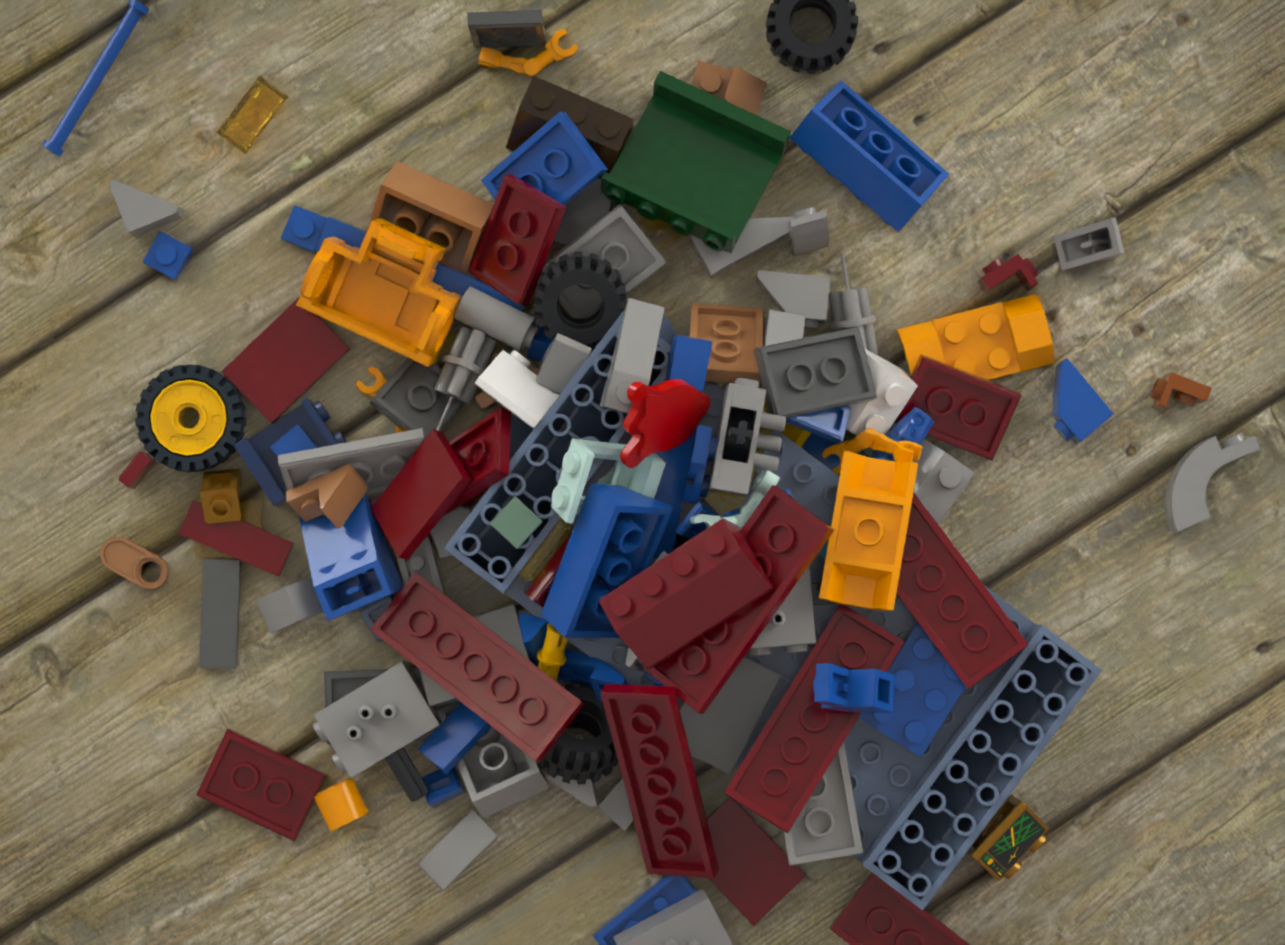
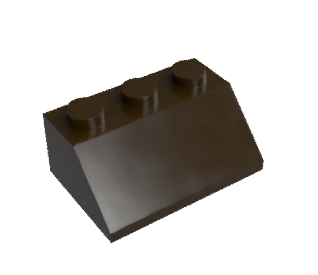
M533 75L518 109L506 149L514 152L560 111L566 112L608 169L605 172L610 174L633 128V118Z

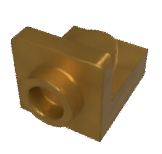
M240 469L204 472L200 496L204 519L207 524L241 520L242 513L239 495L242 478Z

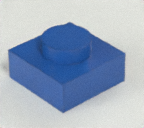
M294 205L281 239L316 253L315 249L327 218Z
M159 231L143 263L177 280L193 248Z

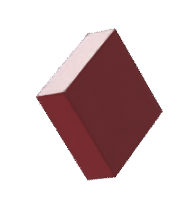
M138 452L120 474L118 480L126 487L135 489L157 460L146 452Z

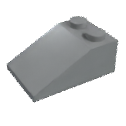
M893 423V424H892V426L890 427V429H889V431L887 432V434H888V433L890 432V430L896 425V423ZM924 439L921 444L923 447L920 459L918 461L912 460V462L918 463L914 493L939 525L974 475V472ZM868 447L862 450L869 456H873L872 452L874 450Z
M460 701L436 711L442 723L461 703ZM492 726L457 763L472 803L483 818L550 788L538 762L533 760Z

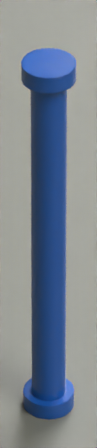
M129 0L127 3L129 9L49 141L44 140L41 145L42 147L61 157L64 152L61 149L120 50L140 17L147 15L149 9L140 2Z

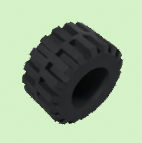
M774 0L770 5L766 21L767 42L771 44V52L774 56L778 55L780 57L781 64L785 67L787 64L793 66L792 71L800 73L801 69L808 70V74H815L817 70L821 69L823 72L830 70L832 65H838L843 61L844 56L849 53L855 40L858 16L855 15L857 8L854 1ZM807 7L822 10L832 22L833 31L831 36L817 44L801 41L794 35L790 27V21L795 12Z
M574 252V256L569 258L567 254L562 255L557 263L552 261L547 265L546 272L541 273L538 279V285L535 289L534 307L539 327L543 326L544 334L549 339L555 338L559 333L593 350L595 349L594 344L602 340L621 313L625 311L627 303L625 285L621 281V275L618 270H613L611 263L606 259L603 262L600 261L596 254L590 253L589 257L582 256V252ZM587 284L600 292L603 300L602 306L590 317L574 318L567 315L560 308V294L571 285Z
M573 683L567 684L564 688L584 703V706L567 728L584 729L595 738L580 740L563 732L538 765L542 769L549 768L548 775L553 778L557 775L563 777L562 782L570 784V780H577L578 785L586 784L587 779L594 783L601 779L602 774L607 777L612 772L613 766L618 764L602 701L597 700L595 691L588 688V684L580 683V687H574Z

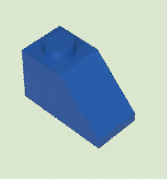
M1066 358L1056 365L1052 417L1057 423L1053 426L1065 441L1068 442L1071 439L1074 443H1078L1114 413L1070 360Z

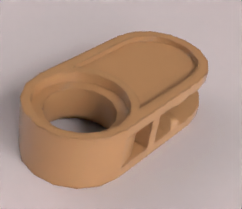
M114 537L107 540L101 548L100 557L103 565L140 587L157 589L163 586L169 579L170 567L167 561L129 539ZM150 561L156 562L161 568L160 578L152 583L147 582L142 576L143 566Z

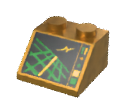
M1011 795L998 809L967 853L997 881H1000L1003 877L1008 880L1020 869L1022 863L1019 860L1028 850L1031 853L1035 852L1045 842L1047 837L1044 833L1049 828L1023 801Z

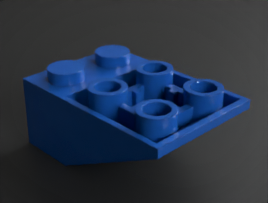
M366 493L344 525L339 529L324 514L307 522H304L299 516L313 587L327 621L342 617L396 594L404 587L380 526L371 511V505Z

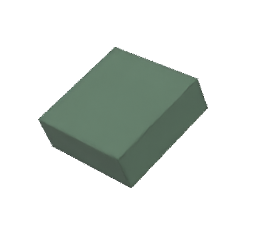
M514 496L489 524L518 549L543 521Z

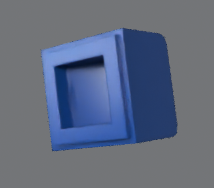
M701 499L675 531L690 540L707 529L704 522L691 523V517L696 514L718 516L719 513L705 500Z

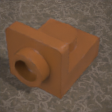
M1170 372L1165 374L1163 379L1157 378L1150 394V398L1155 399L1152 408L1156 410L1165 409L1171 393L1175 394L1173 398L1175 401L1194 407L1195 402L1200 404L1208 400L1212 388Z

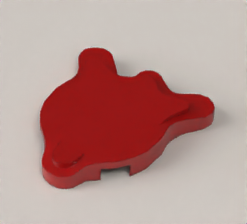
M682 379L667 380L655 386H647L641 381L632 383L627 390V397L632 403V407L623 422V428L632 434L633 437L620 453L621 462L629 468H634L650 454L669 451L681 445L690 437L700 420L708 412L711 403L710 397Z

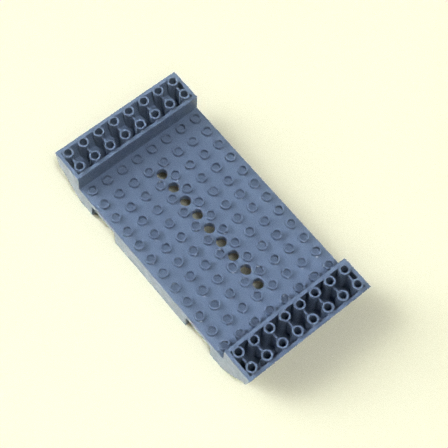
M624 311L509 462V475L490 486L444 547L446 551L499 591L506 593L532 614L545 619L541 616L543 607L531 600L525 593L564 541L572 534L578 515H576L573 523H566L551 507L552 493L558 485L563 469V457L569 450L571 440L574 438L626 445L633 437L632 434L623 428V422L628 414L599 407ZM660 337L658 338L649 386H655L664 382L671 345ZM712 381L705 382L703 393L710 397L711 403L708 412L698 425L713 427L711 436L717 437L725 390ZM760 427L759 434L781 437L782 439L781 448L778 452L756 448L755 452L779 458L777 471H770L780 477L776 486L782 490L789 488L793 499L831 527L840 476L780 431ZM593 459L582 496H586L590 484H596L600 478L609 473L614 467L616 460ZM707 460L704 475H710L712 461ZM752 469L748 495L740 496L707 490L706 497L699 496L698 502L701 499L705 500L719 513L718 516L722 518V514L737 509L748 501L753 492L752 485L762 469ZM514 496L543 521L518 549L489 524ZM682 501L678 526L696 504ZM819 554L816 555L810 564L811 583L822 582L825 560ZM653 558L651 565L654 564L657 558ZM988 588L987 590L1029 645L967 690L965 687L922 757L914 754L860 718H858L844 741L863 853L852 856L921 910H924L1102 671L1046 627L1032 622ZM897 595L894 611L871 610L846 605L903 641H906L917 624ZM840 604L813 605L816 642ZM568 638L569 642L590 658L596 657L615 668L626 679L628 685L656 686L644 677L647 673L645 669L641 672L626 665L629 647L621 638ZM816 643L808 644V651L786 653L785 646L771 647V654L749 656V652H747L744 656L781 676L735 765L737 769H739ZM676 696L680 709L684 701Z

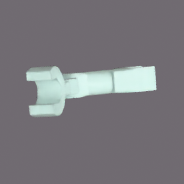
M760 470L752 485L753 492L748 501L741 507L740 513L723 518L738 525L741 530L771 486L777 485L780 477L768 470ZM696 514L690 518V521L694 524L704 522L706 527L709 528L722 518L714 515Z

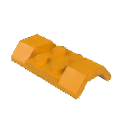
M1037 294L976 308L896 330L904 350L910 377L920 354L986 380L1054 364L1053 341L1044 308Z
M844 451L831 524L834 532L828 541L819 599L871 610L894 611L918 463L887 461Z

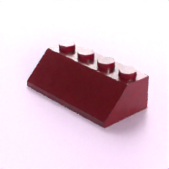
M722 518L598 601L615 632L642 664L650 670L774 588L738 525Z

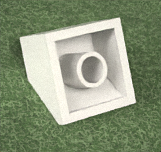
M865 349L878 398L872 401L848 405L851 407L846 429L859 435L864 430L873 428L878 433L886 435L918 385L903 369Z
M502 350L478 377L475 384L534 430L560 393L539 385L536 382L537 375L527 369L531 362L520 353L513 350L509 355Z

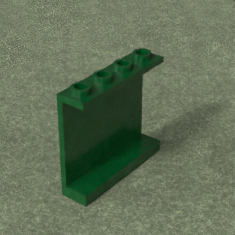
M660 71L654 81L653 96L610 174L604 172L601 177V193H604L605 197L615 204L623 205L625 203L637 209L640 215L649 220L659 219L669 224L671 229L678 234L684 236L690 234L701 239L712 250H724L732 253L788 148L791 131Z

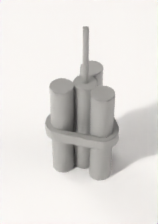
M841 252L840 256L846 290L829 293L833 322H829L830 329H834V332L859 327L864 349L877 355L878 350L873 327L876 317L875 314L871 315L867 287L850 289L844 252Z
M460 326L449 355H444L442 362L445 364L434 390L449 395L450 399L437 427L438 431H440L453 398L471 405L478 388L475 381L485 371L497 341L487 337L486 333L474 328L470 330Z

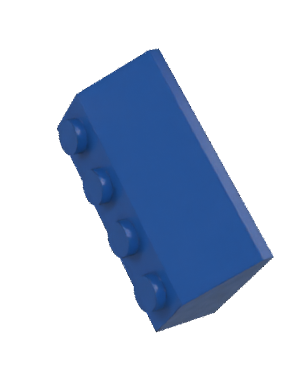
M842 80L811 109L790 136V139L804 153L816 160L825 168L830 176L839 180L858 200L869 206L880 216L883 222L892 226L897 232L907 224L949 176L946 170Z
M590 484L541 616L565 638H620L598 600L651 566L673 508L669 504L620 485Z

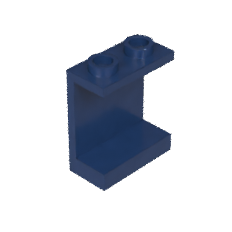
M304 398L301 400L302 404L252 438L245 437L234 445L273 506L279 507L287 502V489L279 467L278 456L270 446L297 424L304 429L318 448L347 442L339 430L335 433L332 432L326 423L331 417L319 400L313 403L310 398Z

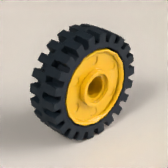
M178 365L160 372L159 376L153 378L148 383L149 386L146 390L143 389L140 395V403H137L136 406L137 418H135V423L139 431L137 434L140 441L143 442L146 451L161 464L183 472H201L224 463L231 454L235 453L236 448L234 445L243 439L244 427L246 426L245 405L238 390L221 373L205 366ZM189 409H196L200 417L198 424L193 428H187L183 423V416Z

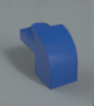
M830 663L816 664V676L813 680L814 702L821 703V708L836 711L860 713L893 712L895 675L878 669L849 670Z

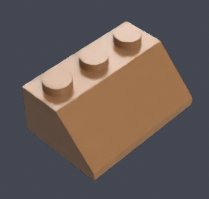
M396 161L381 184L370 223L372 220L381 218L446 248L443 258L439 263L468 274L494 204Z

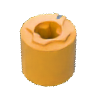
M347 778L317 793V796L314 797L330 832L369 813L353 778L349 780Z

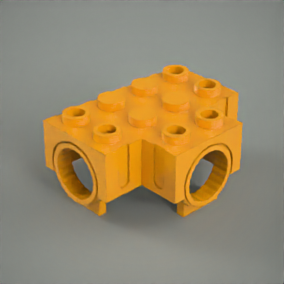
M381 218L371 221L360 248L352 247L346 244V241L335 236L325 238L306 272L301 286V296L296 306L427 367L436 363L455 321V313L463 297L458 293L449 292L443 289L442 286L432 282L437 271L438 262L442 260L446 248Z

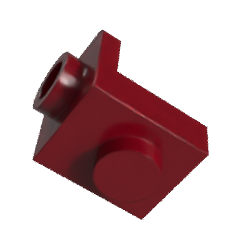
M1018 253L1005 263L1001 258H998L984 267L982 270L985 276L978 280V283L986 293L1016 274L1025 289L1029 291L1038 285L1035 279L1038 273L1028 258L1022 259Z

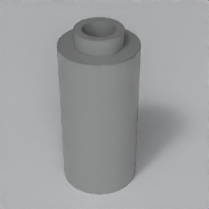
M471 286L463 295L454 319L486 333V335L519 351L524 346L530 348L534 336L539 332V328L534 326L536 318Z

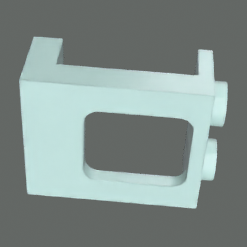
M572 438L569 450L563 457V469L558 485L552 493L551 507L566 523L574 522L575 516L579 515L586 497L582 496L594 458L618 461L611 485H620L654 499L666 462L656 453H653L636 467L629 468L620 459V453L626 446L625 444Z

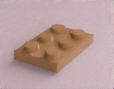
M691 303L689 337L712 341L705 382L735 383L737 378H745L759 381V385H762L753 350L763 346V308Z

